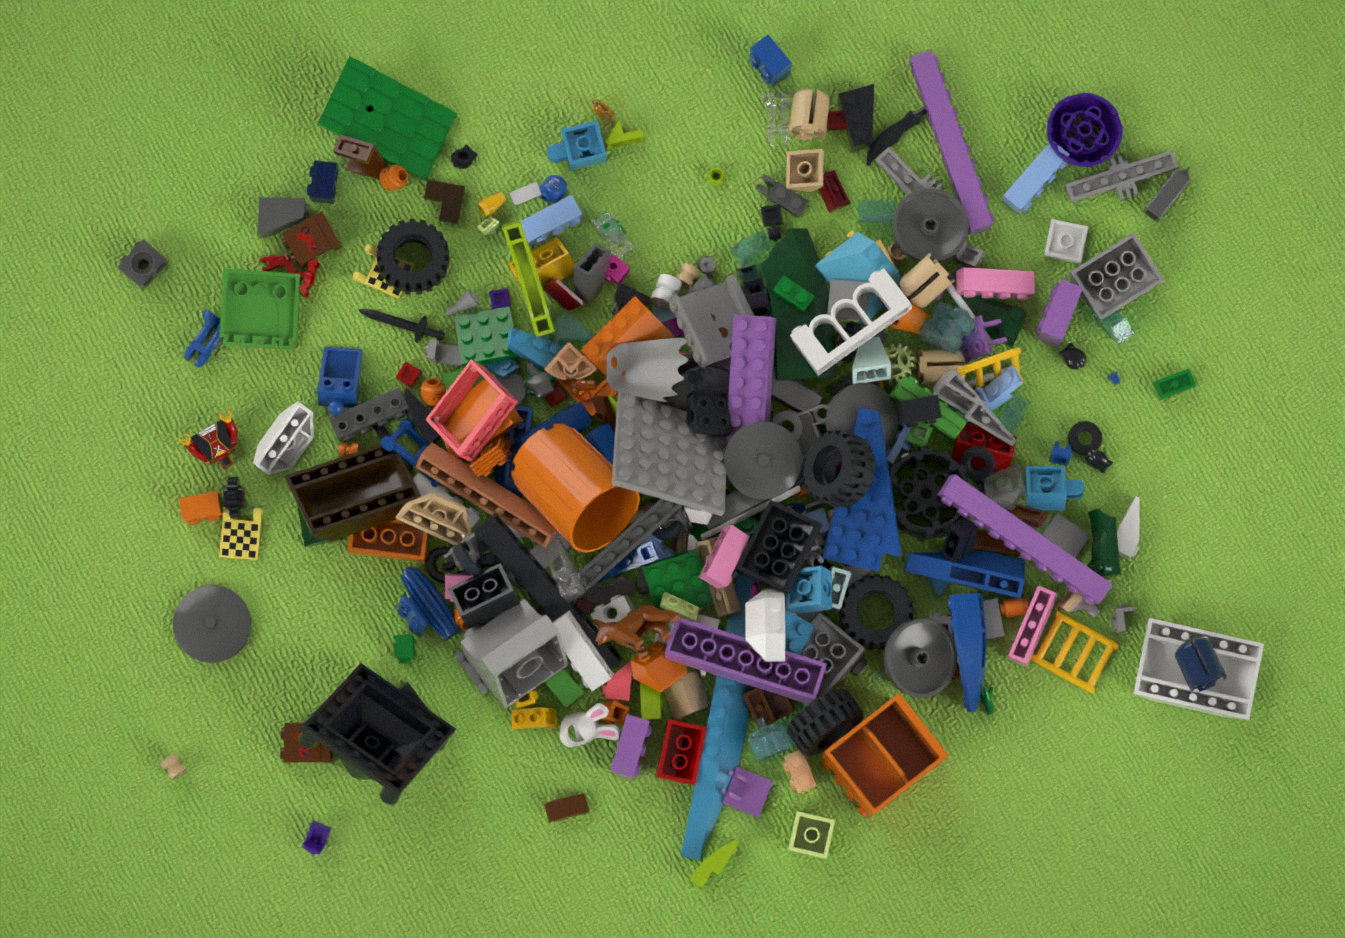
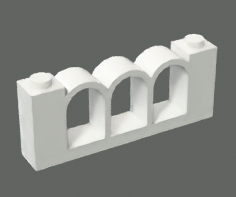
M884 268L881 271L876 270L868 279L869 283H864L855 289L853 300L841 299L837 301L831 309V316L827 314L816 316L810 322L809 328L805 324L802 327L801 325L797 326L792 330L790 335L791 341L818 376L912 309L910 301ZM868 292L876 294L889 310L873 322L858 304L859 297ZM844 308L855 310L867 325L851 338L836 320L837 313ZM825 323L832 325L845 341L830 353L826 352L814 336L815 329Z

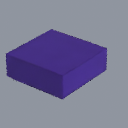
M508 288L489 291L492 309L508 306L511 308Z

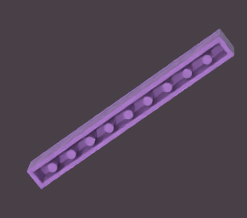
M932 50L911 56L909 65L927 111V116L955 196L962 204L968 217V233L972 235L991 229L994 217L991 211L988 212L986 206L988 200L985 193L982 194L980 187H982L980 177L975 175L974 170L976 166L974 160L969 158L968 152L970 150L968 143L963 141L962 135L964 133L962 126L957 124L956 109L951 107L950 92L948 89L945 90L943 84L945 83L944 75L942 72L939 73L937 67L939 66L938 58L936 55L933 56Z
M950 475L938 493L944 504L948 506L953 505L958 509L957 512L960 515L973 519V524L979 528L984 527L989 530L988 534L995 539L1000 538L1005 542L1004 545L1006 547L1019 551L1023 559L1027 561L1032 560L1036 563V568L1052 574L1051 578L1058 583L1063 582L1067 585L1069 591L1082 595V599L1090 605L1100 604L1112 586L1109 581L957 475Z

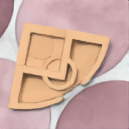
M568 342L544 370L558 379L578 380L591 375L597 368Z

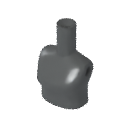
M533 363L526 365L531 375L527 385L534 392L537 400L552 393L554 388L550 383L547 373H538Z

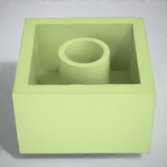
M797 811L788 851L826 860L835 820Z

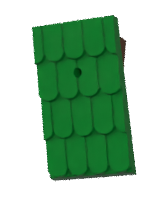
M349 56L318 121V125L338 136L344 135L374 144L384 160L394 165H400L407 172L427 181L457 113Z

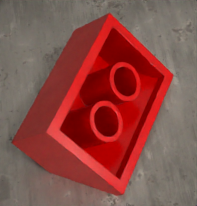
M967 422L956 438L951 458L960 463L963 453L968 448L982 446L987 448L995 458L993 472L1007 475L1015 443L1011 446L980 426ZM973 457L971 459L972 466L979 469L985 466L982 458Z
M668 719L664 730L655 778L695 785L707 727Z

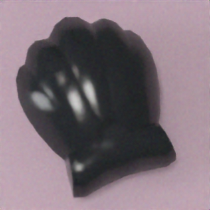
M466 144L463 148L452 153L451 162L456 168L466 169L478 154Z
M1072 342L1059 352L1070 369L1078 370L1083 368L1084 363L1087 361L1086 354L1079 348L1074 347Z
M1091 450V452L1086 453L1085 460L1090 467L1099 469L1101 473H1105L1108 467L1114 463L1108 460L1102 451Z

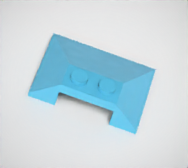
M858 232L815 265L830 285L831 279L869 282L868 279L876 270L881 271L884 268L900 288L901 276L897 268L875 241ZM869 292L866 315L871 319L886 306L876 294Z

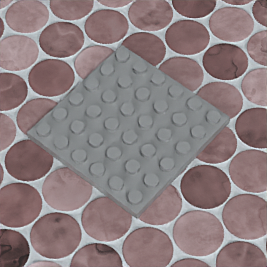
M620 392L617 397L612 485L722 516L725 512L726 469L724 455L727 447L725 445L726 436L695 434L693 427L687 424V411Z

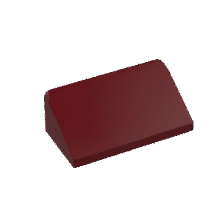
M835 170L823 173V187L818 190L828 212L831 213L850 204L849 199Z
M551 277L542 287L547 294L567 311H571L584 304L577 295L558 279Z

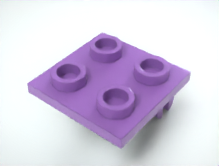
M981 315L954 327L965 363L993 352L991 346L1007 341L1006 337L988 341L984 328L1002 323L1001 319L983 322Z
M740 767L736 768L735 773L729 771L728 775L733 778L728 790L722 789L721 791L725 795L722 803L759 818L773 781Z

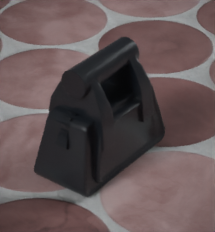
M618 283L614 300L617 305L612 314L616 315L622 306L624 307L634 296L646 308L651 303V299L635 289Z

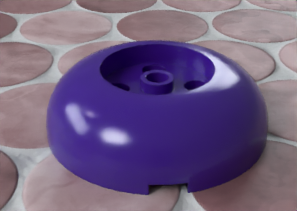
M1079 93L1067 96L1056 104L1048 118L1047 138L1053 151L1068 164L1078 167L1099 165L1108 160L1121 143L1123 126L1118 116L1119 113L1109 101L1096 94ZM1082 118L1083 122L1077 124L1075 119ZM1093 126H1097L1099 128L1098 133H1094L1092 131ZM1072 133L1074 138H1068L1067 134ZM1084 142H1089L1091 147H1085ZM1058 145L1062 149H1064L1069 154V156H1066L1065 154L1061 153L1058 150Z

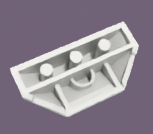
M297 401L280 413L259 442L253 464L267 475L292 469L314 438L313 412Z
M764 589L745 603L746 641L761 655L765 662L785 661V592L777 589Z

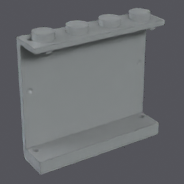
M734 274L727 276L722 284L678 297L674 293L669 301L670 309L677 317V324L683 330L685 338L688 340L686 343L691 347L693 358L700 367H706L730 359L731 350L729 345L732 342L734 315L754 316ZM711 314H713V315L715 316V322H714V320H713ZM718 328H726L728 331L727 337L723 338Z

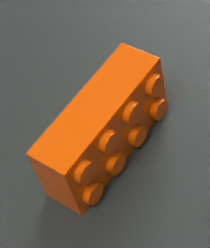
M397 519L349 535L347 551L349 554L426 563L430 534Z

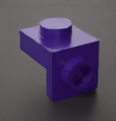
M313 821L302 848L311 854L320 855L325 848L332 828Z

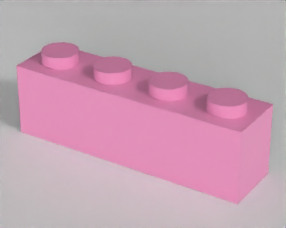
M963 267L956 272L957 294H964V297L970 298L975 297V295H981L982 298L999 296V299L1017 297V300H1027L1028 297L1035 294L1034 271Z
M1038 585L1009 652V660L1028 667L1057 599L1056 592Z

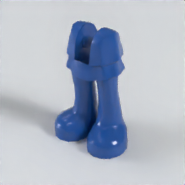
M206 309L202 314L205 321L204 325L194 340L190 341V345L186 348L184 358L189 361L197 350L201 352L194 364L199 368L212 356L211 353L222 339L219 338L220 319ZM218 324L215 333L204 347L202 345L203 342L210 334V332L213 330V328Z

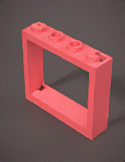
M471 359L425 420L460 457L473 462L518 401L483 365ZM482 375L500 394L464 442L461 443L444 424Z

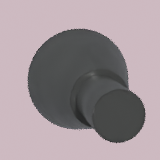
M641 565L635 590L641 595H647L650 592Z

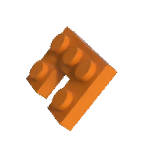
M580 352L595 366V364L583 352ZM583 378L578 380H557L577 402L583 403L586 411L593 418L597 416V412L591 400L592 397L595 395H606L609 398L610 396L618 395V391L609 386L607 378L594 390Z

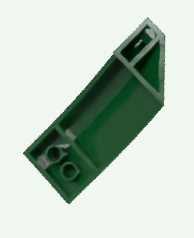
M789 228L784 238L776 244L768 258L759 266L761 267L766 285L771 317L776 318L774 347L776 380L837 378L836 364L818 376L791 341L790 337L794 328L800 325L802 327L805 324L809 328L810 322L816 316L827 314L829 294L826 280L815 267L820 260L807 228ZM783 275L815 296V299L805 313H802L772 293ZM827 323L819 325L814 331V336L826 352L830 353L835 349L834 327Z

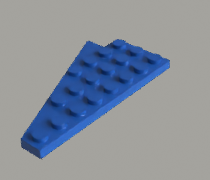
M860 408L853 435L865 439L873 450L872 454L875 455L876 460L874 462L876 466V471L873 473L874 480L869 485V491L865 492V496L860 501L857 500L856 504L846 508H834L822 558L879 572L884 553L901 557L902 554L881 415L878 411Z

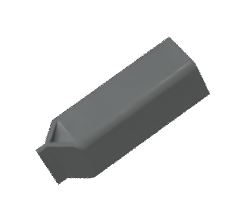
M1190 167L1176 170L1172 173L1143 210L1146 215L1157 223L1189 184L1188 170Z

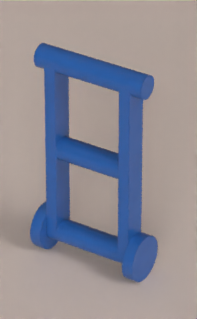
M404 418L400 422L398 430L391 436H384L381 439V445L387 451L394 449L416 468L421 453L430 444L414 431L415 426L410 419ZM404 433L422 447L414 456L397 442ZM420 471L431 481L433 487H437L440 482Z

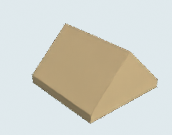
M824 149L787 151L786 189L813 192L823 187Z
M697 671L687 673L663 691L675 721L711 707Z

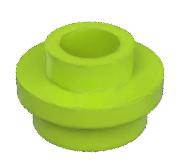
M719 167L711 168L707 173V180L713 186L722 185L726 179L724 170ZM717 174L720 176V178L718 180L713 179V175Z

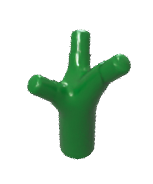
M983 685L984 695L981 694L980 698L985 704L987 715L995 713L992 704L994 688L990 687L988 691L987 686Z

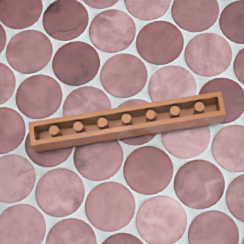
M431 443L421 453L416 464V468L489 514L493 515L496 513L505 524L545 549L555 538L558 531L535 506L490 478L484 477V475L477 477V474H474L469 465L434 443Z

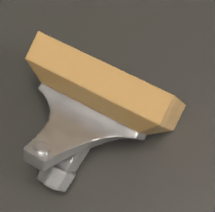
M1068 591L1056 604L1060 610L1065 612L1085 610L1092 618L1096 617L1100 612L1094 604L1086 603L1082 599V595L1079 593L1074 594L1071 591Z

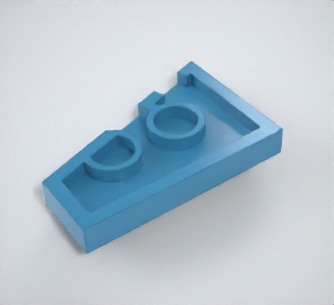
M511 328L508 332L507 348L524 360L528 359L536 364V368L541 371L563 348L561 343L540 336L536 337V335L515 328Z

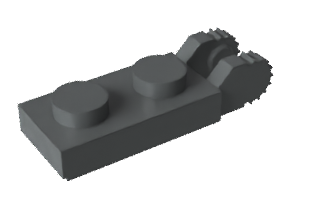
M763 175L762 180L773 187L772 190L769 191L757 184L755 189L767 196V199L780 204V207L799 218L808 205L809 200L793 190L786 189V186L778 181L776 182L771 177Z

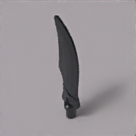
M922 107L917 111H909L904 118L880 133L869 148L867 166L880 153L896 144L904 132L918 125L920 118L927 113L926 109Z

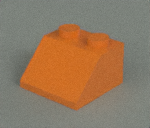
M656 641L646 649L648 651L646 656L640 658L637 655L631 659V667L634 679L661 693L685 676L688 670L683 664L665 659L667 645Z

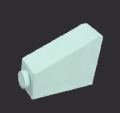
M873 337L858 347L852 366L853 384L891 379V363L880 337Z

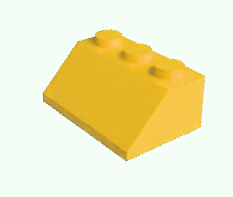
M558 237L531 251L542 287L551 277L560 281L574 273V262ZM512 261L508 263V266L521 287L514 262Z

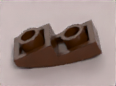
M585 793L544 804L549 823L567 820L569 817L584 815L590 812Z

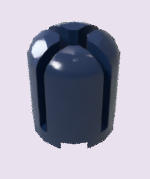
M1203 637L1194 638L1191 643L1187 641L1181 644L1175 652V659L1192 693L1194 689H1198L1201 692L1215 686L1216 680L1221 677L1224 680L1227 678L1210 640Z

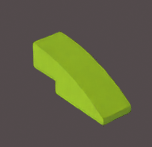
M640 682L642 719L649 721L661 720L660 692Z
M734 840L712 853L695 870L689 881L702 889L712 872L719 876L738 846L739 841Z

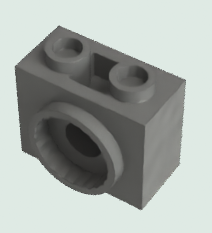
M143 239L132 247L133 251L128 256L125 255L120 260V265L118 266L120 271L142 290L169 263L164 256ZM145 262L149 263V266H148L147 269H145V270H141V269H140V267H141V265H142L143 263H145Z

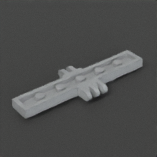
M890 147L875 159V162L906 193L903 198L917 190L928 188L940 190L943 187L942 183L938 184L936 188L934 187L938 182L937 178H934L931 182L928 181L933 176L931 172L921 180Z
M1173 150L1128 164L1127 160L1123 161L1121 154L1116 155L1117 163L1113 156L1109 158L1111 165H1108V171L1067 183L1065 188L1071 203L1116 189L1119 200H1123V192H1125L1127 198L1131 197L1130 189H1132L1134 196L1138 195L1136 182L1177 170L1179 166Z

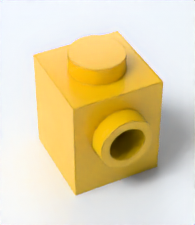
M536 688L515 702L517 709L536 705L535 700L539 699Z

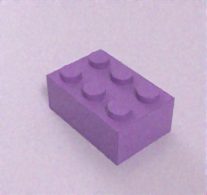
M1061 279L1059 284L1055 283L1049 297L1052 301H1048L1042 314L1046 317L1045 319L1041 318L1036 329L1038 340L1055 347L1060 345L1083 287Z
M627 714L612 764L611 774L634 780L635 776L639 777L642 767L639 764L640 757L644 758L647 750V745H644L646 738L650 739L653 729L650 726L649 720Z

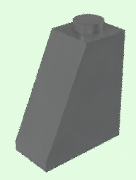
M259 197L257 232L259 238H267L306 220V215L309 216L310 205L307 204L305 198Z
M597 243L588 250L573 268L574 293L589 304L592 303L602 290L611 256L610 250Z

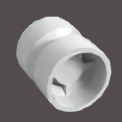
M661 274L656 283L657 288L653 291L650 298L651 302L660 308L670 309L669 301L674 293L679 294L682 282L674 276Z

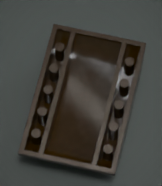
M382 445L284 476L312 536L329 541L397 520L396 515L407 502L422 497L401 455L394 449L392 451L385 450Z

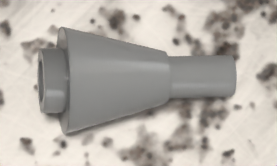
M468 289L445 312L448 316H451L457 311L478 306L479 298L474 291L470 292Z

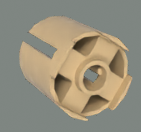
M805 88L794 94L788 134L791 132L796 134V139L812 141V137H822L821 140L825 139L830 99L824 92L816 90L812 96L813 90Z
M931 253L927 254L906 273L899 282L900 289L906 297L911 295L910 301L915 306L921 308L926 307L955 281L954 279L949 280L947 278L949 274L936 259L932 261L929 258Z
M957 349L918 350L917 356H920V362L916 366L917 381L921 382V388H933L945 372L954 368L957 369L965 364L963 354Z

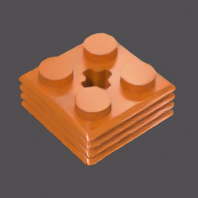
M505 435L500 436L479 452L469 468H472L477 477L482 475L484 477L488 476L494 470L493 467L497 464L501 466L508 460L507 457L512 454L510 450L513 444H510Z

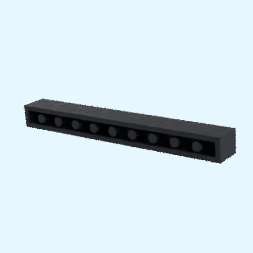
M496 513L475 530L477 538L489 546L490 553L503 562V568L515 576L514 579L519 586H524L528 591L527 594L530 599L538 602L541 606V611L545 615H549L555 621L570 611L609 668L612 670L621 662L622 656L608 641L600 645L595 643L598 629Z

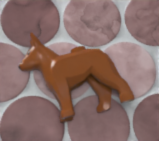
M643 605L636 610L630 611L619 622L605 623L594 619V623L598 626L595 643L600 645L613 640L620 645L635 650L638 657L643 658L648 654V651L642 645L644 641L641 637L647 631L660 634L663 642L667 641L671 636L666 623L680 621L681 616L674 611L661 610L654 605Z

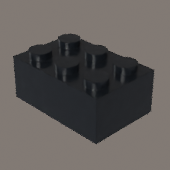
M501 563L448 588L467 629L520 604Z

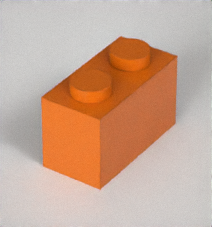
M217 491L179 498L182 521L188 523V525L200 524L202 520L214 522L218 521L219 517H223L221 498Z

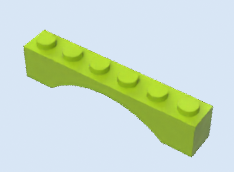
M522 220L504 224L502 229L521 283L535 335L539 337L555 332Z

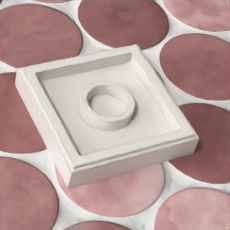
M1051 219L1044 256L1081 264L1089 226Z

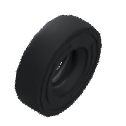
M1081 421L1073 425L1069 430L1068 444L1071 445V449L1075 453L1084 456L1087 452L1098 450L1101 446L1102 432L1094 423ZM1087 431L1091 434L1092 442L1089 445L1079 443L1078 434L1080 432Z
M973 446L963 453L960 465L963 464L966 467L967 477L973 480H983L992 474L995 467V458L987 448ZM973 457H980L984 460L985 466L982 469H976L971 465V459Z

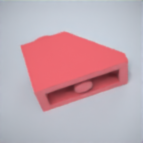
M628 662L608 680L607 684H603L602 695H606V700L612 699L620 702H629L632 682L631 662Z

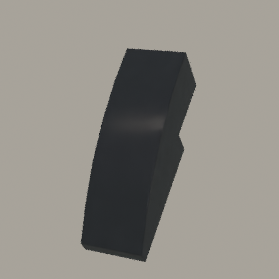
M755 264L736 269L751 310L769 305L767 291Z
M406 388L404 390L406 403L416 427L429 444L437 443L442 437L425 420L431 412Z

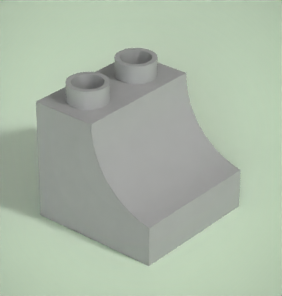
M525 598L520 601V604L496 615V618L486 625L478 624L468 629L464 634V640L460 642L467 661L505 709L569 665L559 630L547 615L543 617L539 615Z

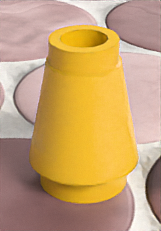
M502 192L480 200L477 206L484 217L491 216L506 202V198Z

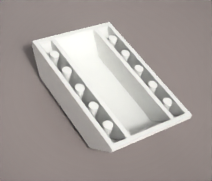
M1149 618L1133 694L1151 701L1221 717L1249 720L1264 644ZM1203 637L1210 640L1227 678L1224 680L1221 677L1216 680L1215 686L1201 692L1198 689H1194L1192 693L1175 659V652L1181 644L1187 641L1191 643L1193 642L1192 639Z

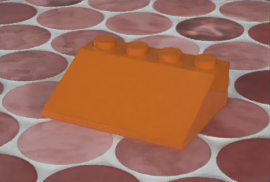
M634 296L581 351L607 376V355L619 344L676 337ZM612 357L611 365L614 369L617 367V359ZM623 370L621 375L625 376L626 372Z
M484 379L467 393L444 425L463 443L500 393ZM515 407L483 449L523 422ZM444 440L446 449L451 455L466 464L470 462L460 457Z

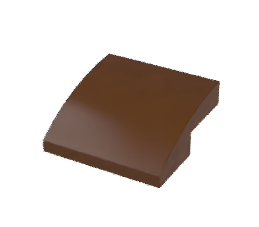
M756 687L743 693V697L758 729L772 724L777 719L795 711L790 699Z

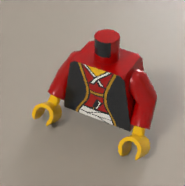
M227 409L228 416H223L220 411L221 420L192 437L187 432H184L187 438L181 440L177 437L181 444L185 445L193 457L203 462L210 461L211 464L219 461L223 469L230 467L233 462L229 455L235 452L234 447L237 445L238 430L234 420L231 418L230 409Z

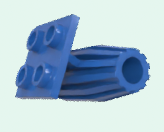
M409 566L402 572L401 580L410 598H407L405 594L401 596L397 605L399 615L407 620L410 631L413 634H417L418 637L423 635L429 624L445 641L452 638L461 628L456 625L455 616L450 606L434 584L417 567L412 568V566Z

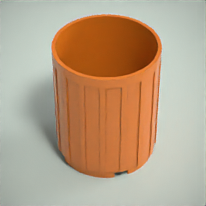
M553 424L554 428L547 431L542 428L533 434L518 450L513 460L515 469L514 471L511 470L514 484L575 550L579 552H592L603 548L615 540L631 523L639 506V492L612 485L613 465L575 428H570L565 424Z

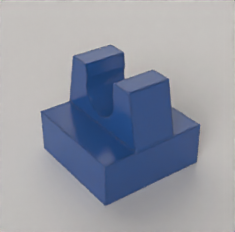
M1056 441L1051 451L1049 462L1068 466L1072 455L1071 445L1067 444L1065 449L1059 448V442Z

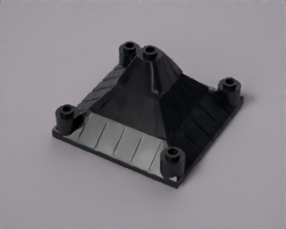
M360 663L302 725L298 741L305 748H314L318 742L322 743L340 757L343 766L353 778L357 780L373 779L383 786L380 792V799L388 805H395L403 791L438 751L444 749L456 728Z

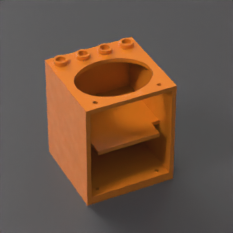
M898 693L824 751L821 756L823 760L821 764L827 771L831 770L835 775L833 779L839 787L844 786L847 790L845 794L851 802L855 800L859 805L857 808L859 813L864 818L867 816L870 819L949 755L901 694Z

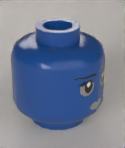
M559 175L548 176L539 187L541 198L547 203L560 201L567 192L566 181Z

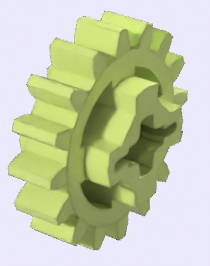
M892 344L890 350L886 347L885 351L891 363V379L884 381L894 385L902 377L914 376L912 370L917 369L914 363L918 362L914 357L915 353L908 346L903 347L902 344H899L898 347Z

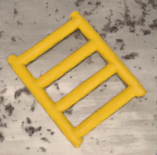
M1020 347L1010 349L961 366L956 370L964 379L965 373L975 370L977 388H984L982 367L993 364L995 380L1002 374L1000 361L1011 358L1012 366L1017 368L1020 375L1018 354H1021Z
M1057 610L1052 626L1036 655L1033 654L1031 661L1093 694L1095 692L1094 686L1113 650H1116L1119 644ZM1065 622L1073 628L1052 664L1043 659L1061 623ZM1079 631L1090 637L1073 669L1068 673L1061 669L1060 666ZM1096 641H1099L1107 647L1088 682L1077 678L1094 644Z

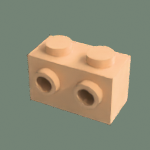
M799 750L783 757L782 765L785 772H789L791 776L789 783L792 791L796 790L797 794L816 787L806 757Z

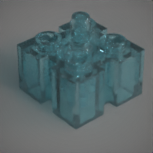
M939 302L931 313L933 315L931 320L926 319L918 332L928 345L937 348L941 346L945 351L955 354L963 344L962 338L969 336L977 324L966 310L957 307L953 309L951 305Z
M763 717L756 720L760 730L749 734L750 738L747 739L756 763L792 749L793 745L784 724L779 725V723H775L767 728Z

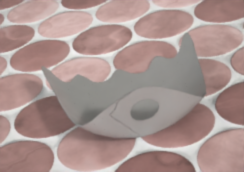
M670 338L619 344L607 355V382L609 386L624 394L667 402L663 399L664 397L677 395L671 389L672 386L684 380V377L678 373V367L687 363L688 359L679 353V349L688 340L686 338ZM612 357L617 359L616 369L611 365ZM623 370L626 372L625 376L621 375Z

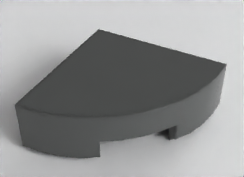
M862 657L850 672L854 676H858L868 664V661Z

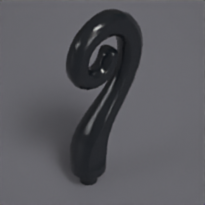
M438 547L429 553L425 566L430 577L445 584V573L440 572L436 568V560L439 556L448 553L450 548ZM490 552L480 555L478 558L482 568L493 567L499 563L502 565L503 563ZM451 562L442 565L445 571L453 570L456 567ZM464 569L463 571L461 570V571L456 572V573H468V572Z

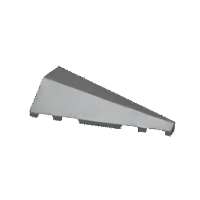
M955 368L945 372L933 386V395H938V398L963 412L965 418L1009 445H1014L1016 439Z

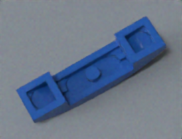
M653 540L634 548L596 583L660 559Z

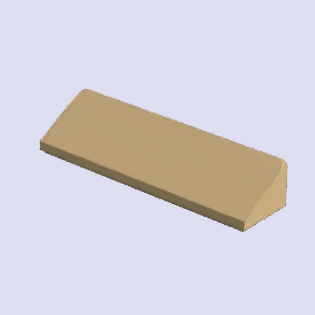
M718 537L696 543L703 567ZM732 580L728 586L719 589L708 583L718 617L741 610Z

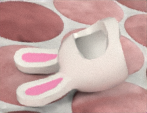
M595 704L587 712L581 711L567 715L561 722L560 739L567 747H577L585 745L595 738L618 740L621 732L615 725L598 724L597 720L605 718L609 714V710L602 704ZM571 725L575 729V741H572L568 736V727Z

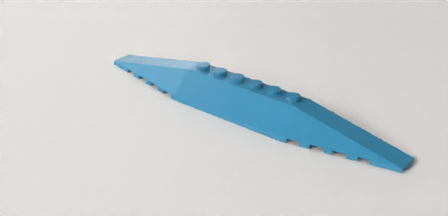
M738 574L735 592L741 610L730 614L726 632L746 638L745 603L751 599L752 584L758 585V594L761 592L760 583ZM718 675L681 852L682 857L700 860L723 806L722 802L725 795L721 791L722 789L728 790L733 778L728 775L729 771L735 773L736 768L739 767L750 713L743 693L754 688L753 686Z

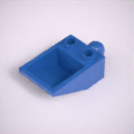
M324 347L317 389L319 406H328V410L332 415L341 414L343 407L353 408L357 406L362 349Z

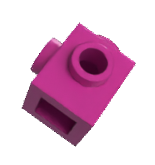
M611 254L604 280L609 283L612 281L618 286V283H622L630 273V267Z

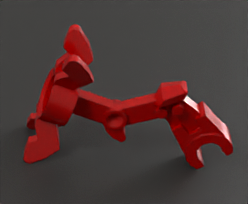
M284 253V256L272 255L260 259L261 263L268 262V266L262 268L265 272H270L281 265H285L289 273L300 274L303 284L299 286V289L306 298H309L310 293L308 291L315 281L316 269L320 267V263H317L316 258L307 263L309 270L306 272L295 270L290 263L289 255Z

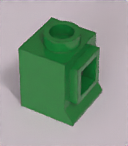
M412 634L393 636L396 640V643H394V657L399 660V664L411 663V660H415L414 636Z

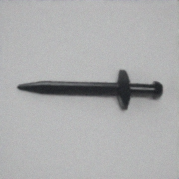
M359 309L360 313L373 320L415 332L414 340L416 343L421 340L424 334L437 338L438 341L443 340L445 337L443 330L437 331L426 327V316H423L417 324L375 310Z

